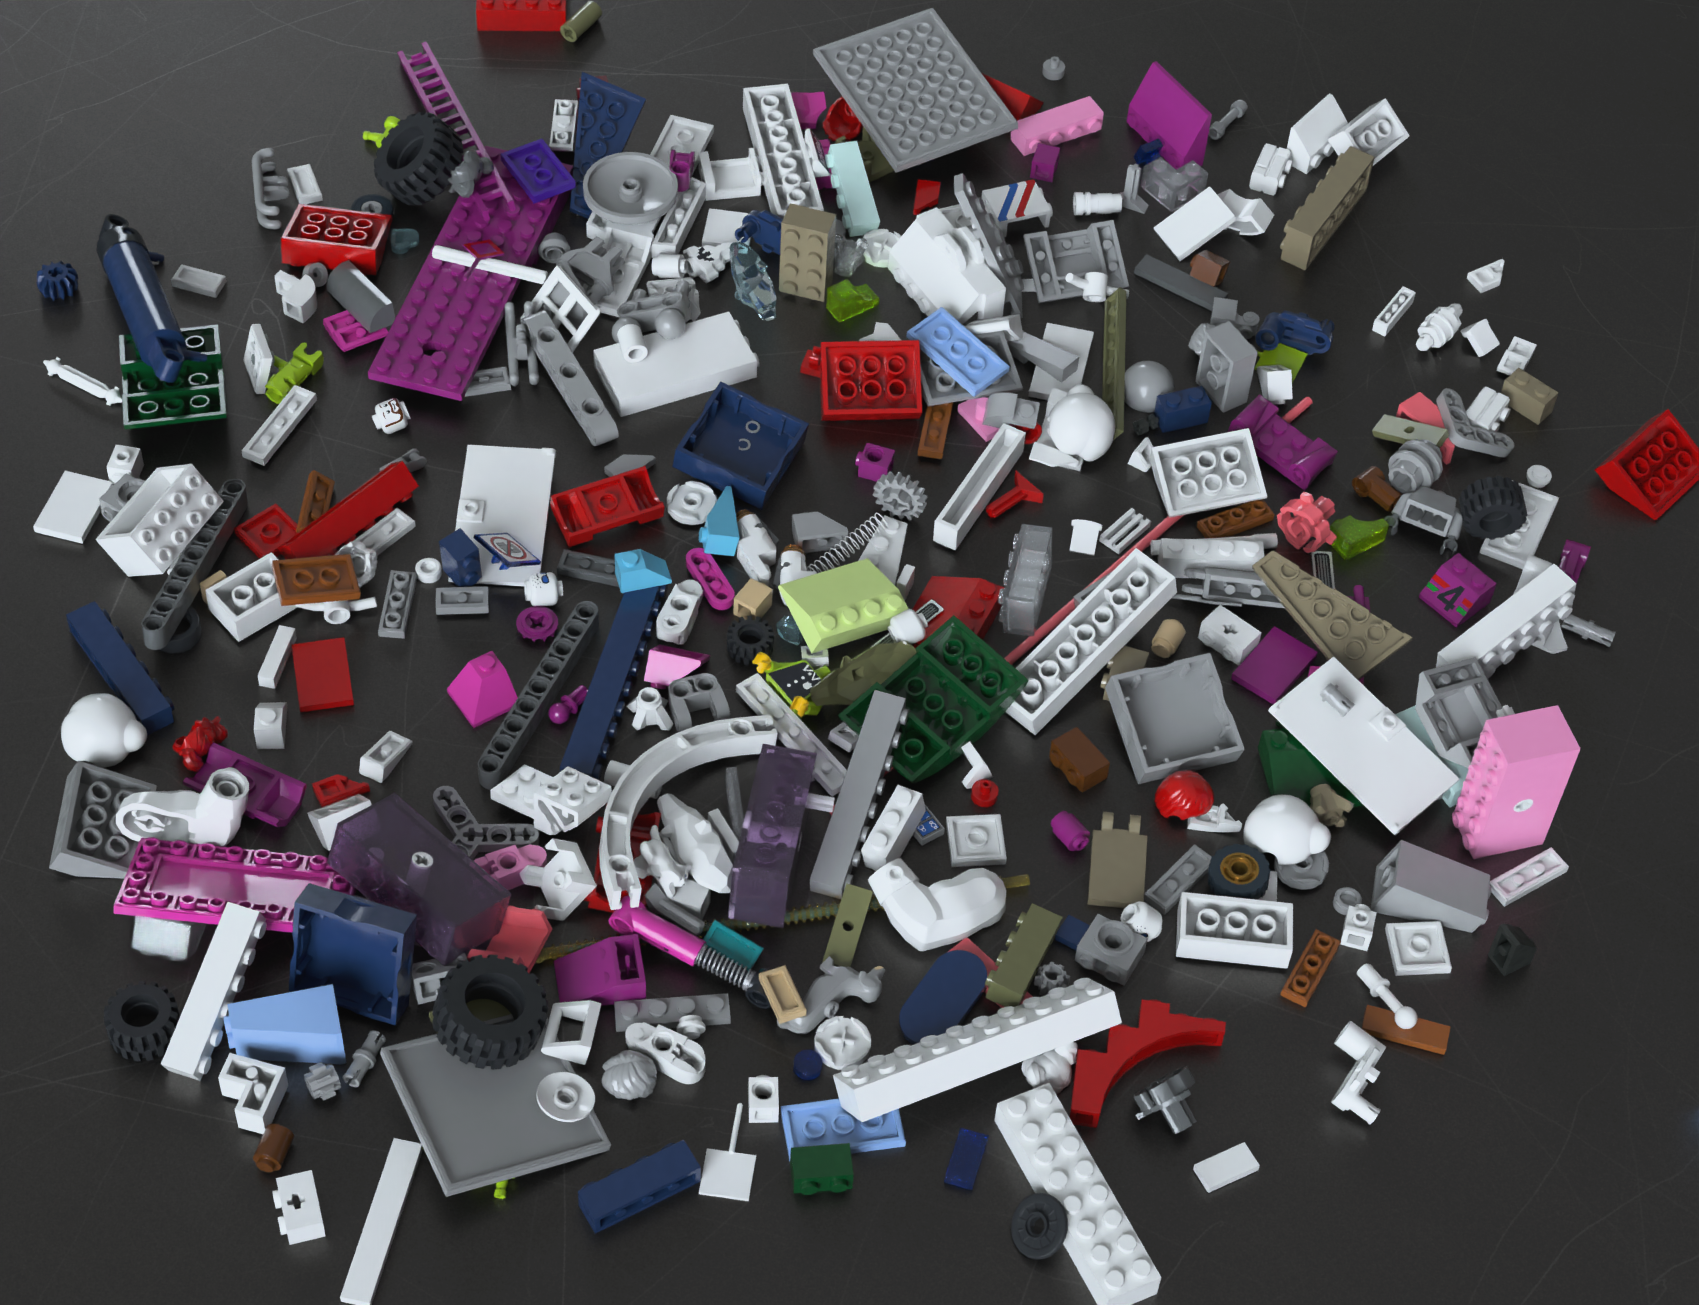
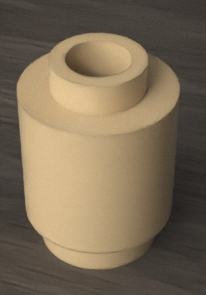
M1175 619L1164 620L1152 639V651L1162 658H1168L1170 655H1173L1186 634L1183 625Z

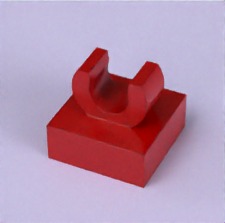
M814 346L813 350H807L800 367V373L821 378V347Z

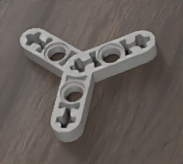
M441 786L434 791V807L454 836V839L430 871V885L433 890L440 893L450 891L479 852H494L512 845H516L517 849L530 844L539 845V831L534 828V825L478 824L453 787ZM442 797L450 799V808L445 800H441ZM455 815L466 817L462 823L451 821V818ZM496 834H504L507 837L505 841L499 843L492 840V837ZM511 834H515V841H512ZM474 835V841H468L469 836ZM484 835H487V842H483ZM525 835H530L528 841L524 840ZM454 854H461L465 857L459 863H453L449 860ZM446 868L449 869L447 871V880L442 879L440 882L437 881V877H444V875L446 874Z

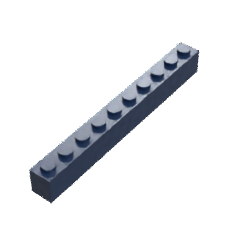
M668 584L625 592L623 594L562 759L560 772L568 766L600 780L603 765H601L602 760L608 758L610 751L609 740L616 736L618 728L617 718H622L625 709V702L623 701L625 696L629 697L631 694L632 676L636 677L640 666V661L638 660L640 656L645 655L647 641L645 640L647 636L651 637L654 628L653 618L654 616L658 617L660 613L661 602L659 601L661 597L666 596Z

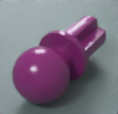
M580 685L570 695H563L561 703L553 704L549 709L551 721L556 724H562L569 719L570 713L575 714L578 711V706L585 700L588 692L587 688L584 685Z

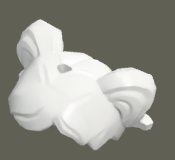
M1071 1042L1024 1060L1021 1069L1027 1082L1033 1088L1050 1083L1056 1094L1060 1093L1071 1082V1065L1076 1062L1077 1043Z

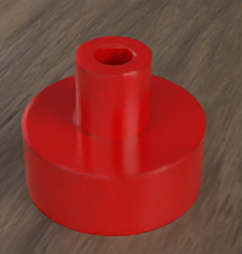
M987 779L976 781L972 786V801L979 807L993 806L998 799V786L993 781Z

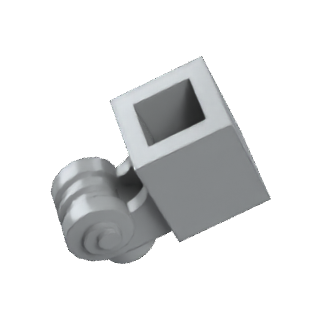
M1214 297L1210 324L1218 326L1230 321L1245 339H1250L1257 333L1259 316L1256 313L1246 312L1243 316H1240L1237 313L1238 300Z

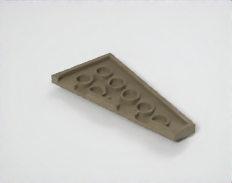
M1273 550L1252 565L1255 573L1328 660L1334 656L1358 681L1408 644L1413 638L1394 628L1386 620H1381L1373 615L1368 609L1341 592L1325 585L1317 577H1313L1301 570L1299 566Z

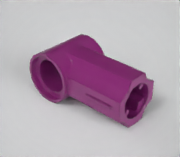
M1566 539L1559 559L1561 562L1558 567L1577 584L1591 546Z

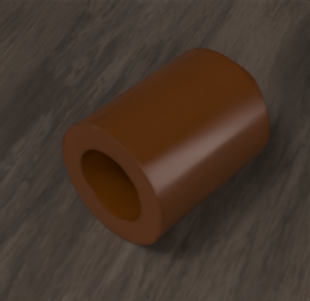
M278 1124L267 1125L253 1156V1160L257 1163L256 1166L260 1170L273 1172V1170L281 1169L294 1139L293 1132Z

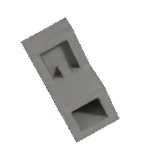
M1013 393L992 394L986 401L982 425L1000 428L1005 423L1007 425L1014 424L1034 429L1040 403L1017 398L1018 394Z

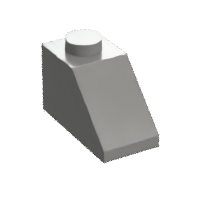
M819 512L792 514V534L796 551L809 553L830 550V548L841 549L840 546H835V544L840 545V540L845 541V536H848L847 527ZM841 541V546L847 548L845 542Z

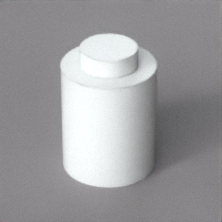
M627 324L620 328L617 337L624 359L632 363L643 360L647 356L648 351L640 327L635 324Z

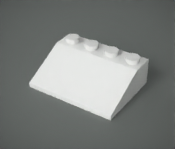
M1249 428L1152 447L1150 462L1155 482L1169 518L1267 498Z

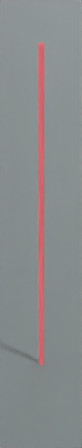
M1306 396L1287 412L1282 419L1290 424L1312 404V399ZM1184 515L1171 518L1167 516L1087 587L1112 572L1136 548L1141 552L1150 545L1151 540L1159 538ZM1074 598L1004 659L1013 665L1075 609Z

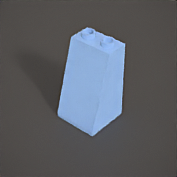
M333 984L227 1004L229 1016H223L229 1048H235L237 1055L255 1060L322 1062L325 1064L346 1063Z

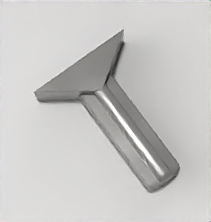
M1135 163L1128 166L1124 192L1116 194H1121L1122 207L1145 214L1149 205L1138 195L1141 168Z
M654 883L645 894L649 912L655 915L661 914L695 936L701 934L705 923L671 902L657 884Z

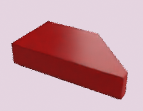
M918 179L913 215L920 214V211L928 206L933 207L938 204L941 182Z

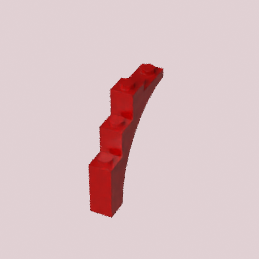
M1142 999L1138 1013L1137 1028L1125 1024L1110 1027L1105 1053H1100L1093 1049H1078L1069 1118L1073 1125L1097 1128L1101 1108L1110 1090L1122 1075L1140 1061L1156 1053L1176 1047L1192 1045L1221 1046L1226 1022L1218 1021L1214 1018L1191 1017L1183 1013L1171 1014L1169 1013L1170 1003H1163L1155 999Z

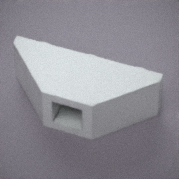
M555 99L549 148L552 151L575 152L578 100Z

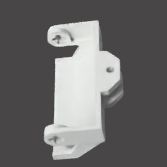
M937 207L917 215L916 220L889 251L888 269L894 275L895 280L906 289L908 296L916 301L920 310L926 313L927 316L943 307L962 325L976 312H978L977 320L1003 316L1006 287L984 263L980 242L975 238L974 234L967 226L954 228Z

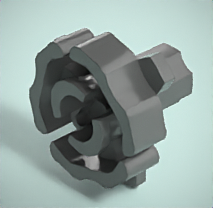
M1188 1066L1178 1068L1156 1079L1134 1094L1133 1097L1141 1110L1135 1114L1138 1120L1161 1110L1174 1134L1187 1129L1197 1122L1185 1101V1098L1191 1095L1189 1089L1195 1084V1079Z

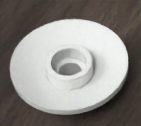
M556 1072L546 1076L538 1085L536 1093L540 1108L551 1118L563 1122L582 1120L590 1114L595 1103V1094L590 1084L582 1077L569 1072Z

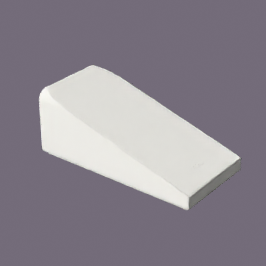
M392 731L387 732L360 758V774L382 783L410 748L412 740Z

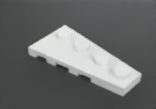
M884 515L883 518L886 520L887 525L883 519L881 523L887 528L883 530L879 526L877 527L880 534L874 533L875 538L872 537L858 561L868 558L896 586L908 524Z

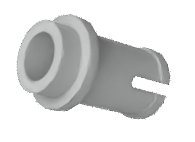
M1330 683L1320 693L1323 697L1322 701H1327L1344 717L1355 704L1337 689V685L1334 686Z

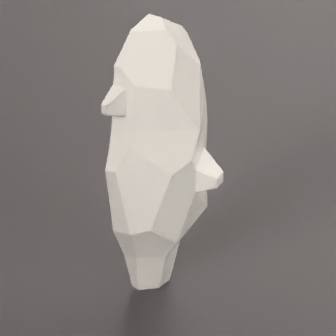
M667 793L659 797L657 805L665 826L660 833L670 838L680 864L691 865L689 873L698 884L718 893H731L737 885V877L739 875L726 853L721 837L711 826L709 820H706L696 809L687 806L672 794Z

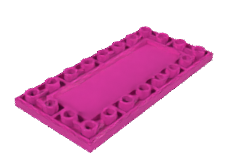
M154 837L141 838L114 903V914L218 925L227 902L259 911L266 919V930L293 933L294 903L305 887L311 883L355 896L362 872V862L354 861L350 858L334 859L326 858L322 855L306 856L298 855L294 852L278 853L270 852L266 849L249 850L238 846L221 847L210 843L193 844L182 840L165 841Z

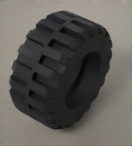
M418 112L407 116L405 120H400L395 128L392 127L389 130L388 136L383 138L381 147L377 149V158L374 159V173L377 182L398 200L407 205L425 204V201H431L435 199L437 194L440 195L444 192V188L451 184L448 181V178L452 177L451 171L455 170V167L459 166L463 159V144L457 132L433 113Z
M478 955L471 957L470 962L465 959L457 963V966L451 968L442 981L433 1006L432 1015L434 1018L432 1023L434 1030L438 1032L437 1038L442 1045H447L446 1051L452 1056L455 1054L459 1056V1061L468 1064V1062L476 1064V1068L484 1069L485 1066H491L492 1070L501 1069L503 1064L506 1067H511L517 1064L518 1059L524 1060L529 1056L531 1050H534L549 1010L548 1001L545 999L546 991L542 985L538 986L539 979L534 973L529 974L527 972L528 968L523 964L517 965L513 963V959L508 957L499 959L498 955H488L487 958ZM475 999L494 1000L510 1011L514 1021L505 1025L485 1023L477 1019L469 1011L466 1003Z

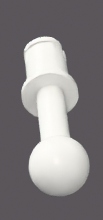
M1371 964L1362 965L1358 969L1357 975L1368 986L1370 994L1373 997L1380 996L1395 1013V1022L1400 1028L1410 1029L1414 1027L1418 1019L1416 1011L1411 1007L1403 1006L1388 989L1390 986L1389 980L1383 979Z

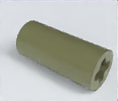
M593 1L586 2L560 27L562 36L569 42L576 41L602 16L601 8Z

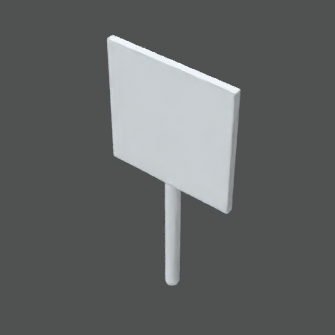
M742 1103L737 1104L729 1151L707 1148L699 1194L749 1201L756 1155L735 1152L743 1108Z

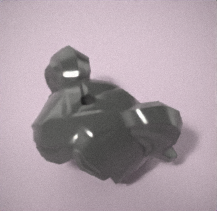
M473 149L465 152L464 161L455 167V170L451 171L452 177L448 178V181L452 184L449 192H457L463 198L471 196L474 184L481 178L482 173L489 174L494 170L492 161L487 157L480 158Z

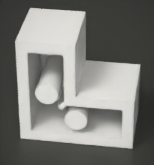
M229 1053L218 1077L222 1095L239 1100L235 1108L238 1128L263 1134L267 1125L272 1123L288 1088L286 1070L281 1066Z

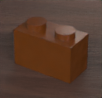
M1078 727L1052 740L1049 754L1052 764L1055 767H1059L1066 775L1070 784L1076 786L1082 793L1107 779L1110 762Z

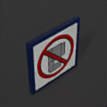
M508 533L475 534L473 537L494 555L491 560L492 564L502 562L499 570H507L509 567L541 564L537 557Z

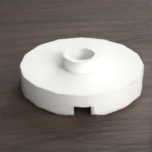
M688 481L681 486L678 484L668 493V513L674 520L682 524H702L706 522L707 516L717 502V498L713 490L702 482Z

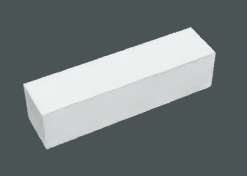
M1402 286L1375 319L1372 330L1386 336L1412 305L1416 292Z
M279 625L258 673L259 686L276 688L292 651L291 644H295L297 639L295 628Z

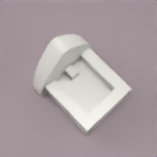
M1487 319L1469 325L1460 331L1464 338H1468L1478 357L1484 356L1500 344Z
M1072 520L1073 533L1069 551L1094 556L1098 533L1102 531L1103 525L1088 520Z
M971 742L961 747L966 758L973 766L962 781L966 789L972 788L973 784L978 780L991 779L993 776L988 766Z

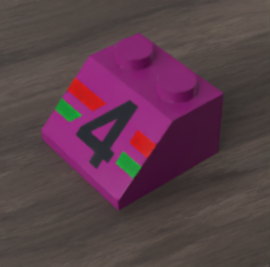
M1458 553L1441 565L1421 591L1419 598L1457 628L1491 602L1497 583Z

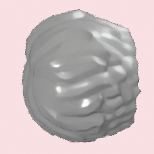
M624 1050L603 1064L605 1072L601 1083L615 1098L632 1100L638 1097L646 1098L649 1094L653 1093L656 1085L657 1071L653 1059L648 1057L647 1054Z

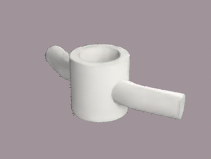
M1089 272L1085 274L1084 279L1072 273L1066 275L1067 282L1083 288V299L1086 301L1103 302L1106 300V295L1110 296L1118 289L1107 286L1108 276L1104 273ZM1124 289L1126 290V299H1128L1129 290Z
M375 597L357 601L344 600L295 606L312 611H324V618L327 622L341 624L350 618V611L377 607V601Z

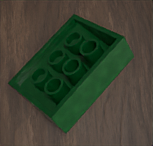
M1286 728L1262 731L1258 752L1271 796L1291 795L1303 800L1310 807L1311 789L1320 784H1328L1337 795L1353 803V807L1364 806Z

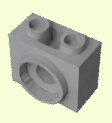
M126 473L99 498L102 515L111 522L144 484L145 480L134 478Z
M1097 914L1077 945L1074 961L1086 969H1092L1104 975L1112 982L1125 985L1144 955L1148 938L1132 931L1123 922L1110 920Z

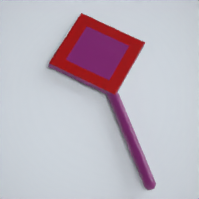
M490 239L463 244V247L476 258L463 280L467 281L480 260L503 256L505 253Z

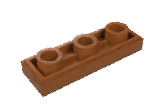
M1260 499L1199 520L1197 528L1205 538L1230 537L1274 520L1275 514L1264 499Z
M1316 929L1280 995L1306 1008L1335 956L1341 941Z

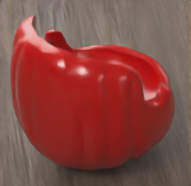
M1189 770L1176 771L1167 776L1158 786L1155 793V804L1160 814L1165 818L1177 816L1181 820L1205 815L1212 808L1215 799L1211 786L1204 780L1203 776Z

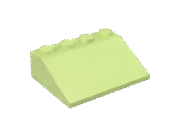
M868 558L778 586L811 653L888 630L887 627L890 626L891 618L909 609L899 589Z

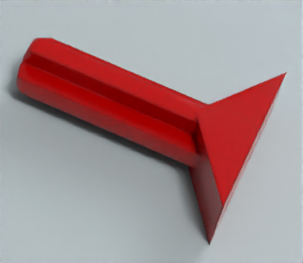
M1015 470L1014 481L1016 487L986 507V512L990 518H996L1022 500L1043 503L1044 494Z

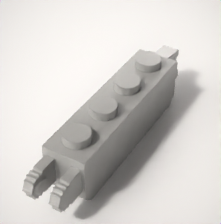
M1205 567L1204 570L1187 568L1184 570L1186 577L1203 579L1202 585H1182V591L1186 593L1201 594L1202 598L1207 600L1284 608L1256 573Z

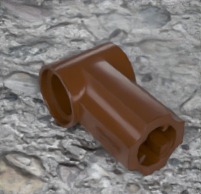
M1376 466L1369 467L1352 480L1353 489L1359 496L1371 497L1385 510L1390 512L1402 496L1400 492L1385 481L1383 472Z

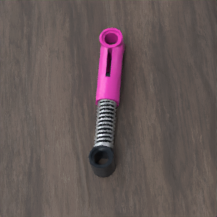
M629 896L622 898V908L614 910L609 918V924L616 932L622 935L638 934V938L691 966L698 963V966L702 965L703 969L707 967V971L715 972L716 976L720 974V978L729 979V983L738 984V987L746 991L747 999L755 1006L764 1009L771 1006L759 981V973L769 969L763 968L757 972L749 969L748 971L747 966L743 968V964L739 966L738 962L733 963L734 959L730 961L729 957L726 959L724 958L725 955L720 956V952L716 954V950L711 951L712 948L707 949L706 941L649 912L641 901H639V907L631 908Z

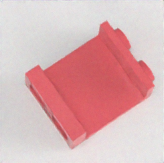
M495 905L493 911L500 925L486 951L471 949L467 956L468 961L470 962L473 956L482 955L483 958H487L488 955H498L499 959L508 957L513 959V963L517 965L523 964L528 968L527 972L530 973L552 931L544 911L517 908L511 905Z

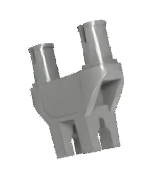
M597 236L584 248L562 254L556 263L557 266L567 263L578 280L591 286V289L586 294L594 305L603 296H609L614 291L613 275L625 262L624 258L620 257L622 249L614 246L607 252L602 247L605 244L604 240Z

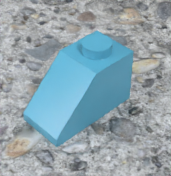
M641 549L615 554V575L621 593L672 583L665 560Z

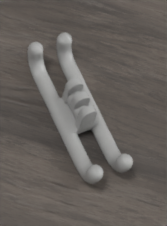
M526 301L524 304L525 317L534 314V305L531 301ZM507 302L504 308L509 382L512 386L519 384L518 360H528L529 382L532 385H536L539 382L537 354L526 337L525 325L519 324L515 327L514 305L511 302Z

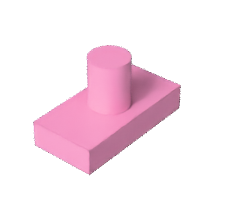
M988 398L970 399L958 404L957 411L985 442L993 439L1000 428L982 425Z

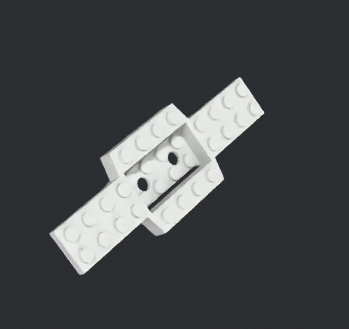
M670 115L650 155L670 165L672 149L681 153L695 151V171L699 163V152L705 151L713 135L714 125ZM691 177L689 189L678 192L676 202L667 212L655 238L653 232L661 217L647 223L629 225L608 221L592 211L586 223L587 237L592 240L596 236L603 239L605 244L602 247L607 252L614 246L622 249L620 257L624 258L625 261L613 275L614 291L609 296H603L595 304L601 310V313L619 317L617 309L623 303L631 300L650 259L658 257L659 254H679L706 198V183ZM584 283V291L587 293L591 286Z

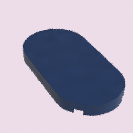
M954 950L943 954L935 961L900 1011L899 1022L901 1032L912 1045L920 1043L923 1037L930 1035L938 1036L946 1033V1030L950 1027L961 1025L986 989L987 970L983 961L978 956L968 951Z

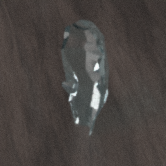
M742 242L732 243L730 245V265L736 284L735 298L753 308L762 320L770 321L775 319L776 295L773 282L765 270L768 266L747 244Z

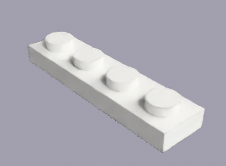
M294 385L242 449L243 458L265 466L317 401L316 393Z

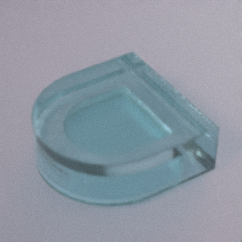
M783 616L777 622L776 630L782 639L797 646L802 642L803 636L792 616Z

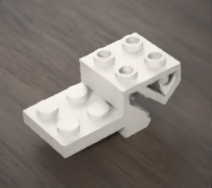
M524 764L490 791L492 800L533 818L534 828L548 835H556L561 830L566 832L577 827L608 803L612 793V786L568 766L556 776L551 777Z

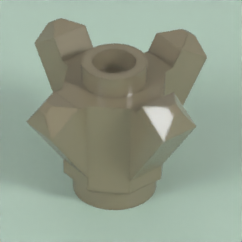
M1320 784L1312 788L1310 791V808L1317 815L1319 822L1327 826L1334 824L1336 827L1345 826L1347 819L1343 815V811L1349 813L1354 804L1337 795L1328 784Z

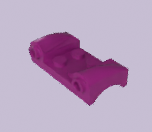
M1259 394L1231 422L1227 432L1249 428L1256 455L1306 491L1319 473L1333 463L1338 451L1319 437L1312 441L1277 415L1279 408Z

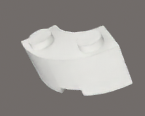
M1231 189L1217 194L1237 219L1224 230L1230 228L1240 231L1239 235L1261 234L1266 231L1274 217L1272 211L1261 198L1254 200L1245 199L1236 195Z

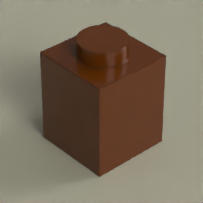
M1204 250L1199 254H1195L1192 258L1190 276L1215 287L1223 282L1231 261L1208 250Z

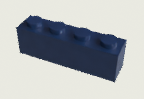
M684 1140L676 1144L669 1143L661 1151L651 1156H643L636 1160L634 1164L624 1169L619 1168L612 1171L608 1177L598 1182L592 1181L584 1185L578 1191L579 1207L593 1231L598 1233L701 1182V1167Z

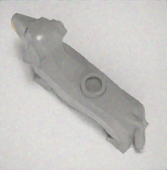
M829 956L820 965V969L825 974L816 978L802 1000L806 1008V1015L781 1024L777 1020V1025L780 1028L788 1029L797 1034H806L826 1017L832 1018L839 1009V1003L846 996L854 995L862 998L865 1002H874L882 992L881 979L885 969L882 966H877L869 973L865 971L858 973L851 967L834 966V960Z

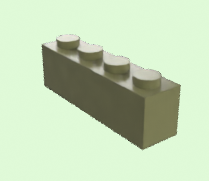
M1033 903L1027 913L1022 911L1016 923V927L1019 928L1018 931L1012 930L1005 946L1009 947L1007 952L1001 950L995 963L998 966L997 971L991 970L986 979L985 985L989 989L985 998L1004 1007H1015L1021 1004L1038 971V967L1042 964L1063 918L1062 916Z

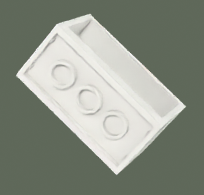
M193 464L156 468L95 540L128 577L163 574L224 501Z

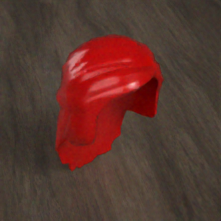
M843 97L836 99L829 107L826 119L823 122L825 134L828 135L832 142H835L836 139L842 136L846 137V141H851L860 135L864 127Z

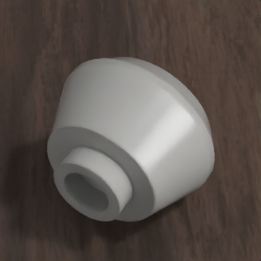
M559 233L547 234L538 247L539 255L549 263H557V259L562 254L571 251L566 238Z

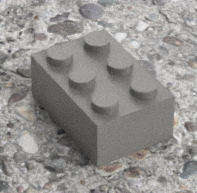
M1230 321L1205 331L1195 380L1199 386H1203L1207 395L1223 413L1247 402L1258 353L1255 347L1242 336L1241 332Z

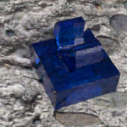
M1158 138L1139 147L1134 155L1137 164L1146 161L1149 169L1158 167L1157 162L1162 161L1159 152L1163 144Z

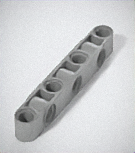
M543 310L522 318L521 324L526 327L527 339L592 445L598 446L618 438L619 433L613 418L547 312Z

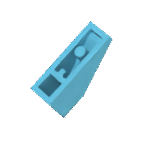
M731 486L725 487L707 516L705 526L699 530V542L703 543L704 553L727 556H734L740 537Z

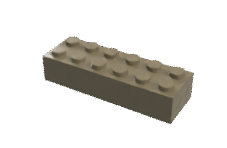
M1352 146L1345 153L1339 155L1336 165L1334 167L1330 166L1325 179L1319 180L1315 192L1309 193L1304 206L1298 207L1293 220L1289 219L1284 228L1286 236L1280 245V249H1282L1281 260L1303 270L1309 267L1367 191L1374 156Z

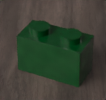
M850 1143L791 1148L790 1168L794 1194L812 1195L819 1191L843 1192L847 1189H852L854 1173Z

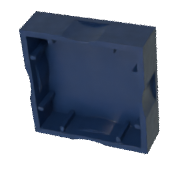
M720 381L706 402L701 416L691 425L677 446L672 467L721 491H724L726 486H731L734 497L762 510L805 442L809 423L778 408L767 406L752 396ZM756 421L760 424V430L757 433H750L746 430V423ZM751 423L748 425V428L750 430H756L758 426L754 423ZM739 439L749 440L751 443L750 448L748 450H739V447H748V443L746 441L739 442Z
M309 883L294 903L292 933L294 953L290 963L289 992L333 984L337 1006L349 1009L362 1016L396 1025L409 1006L417 914Z

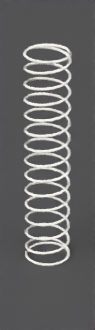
M875 513V517H870V521L866 520L865 525H863L865 526L869 534L870 532L868 531V527L866 526L867 521L870 522L872 528L875 530V528L872 525L873 523L871 522V518H875L877 524L879 525L880 523V525L883 526V530L887 528L877 519L876 514L880 515L879 513ZM855 529V533H854V532H851V533L855 534V536H856L857 539H858V537L861 539V537L856 534V529ZM850 533V537H849V536H845V541H844V540H840V545H839V544H835V546L838 545V546H840V548H841L842 551H843V549L846 551V549L841 546V541L845 542V544H846L847 547H848V545L851 547V545L846 542V537L850 538V540H851L852 543H853V541L856 543V541L851 538V533ZM830 548V550H835L836 554L838 555V551L836 550V548ZM825 552L824 556H820L819 560L814 561V564H810L809 566H807V570L809 571L810 569L811 571L812 569L813 571H815L812 567H810L811 565H813L818 571V567L816 566L815 562H820L821 566L823 567V563L821 562L820 558H825L826 562L828 563V559L826 558L825 554H830L832 559L833 555L831 554V552Z

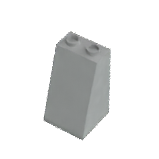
M1401 840L1376 866L1370 909L1379 914L1418 922L1441 921L1442 927L1472 933L1480 925L1485 924L1489 916L1487 901L1492 890L1489 886L1490 875Z

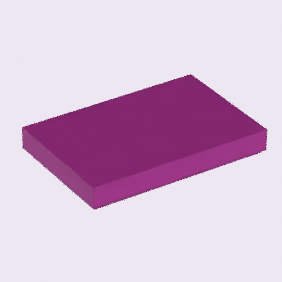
M1274 626L1232 673L1231 679L1271 704H1275L1316 659L1318 652Z

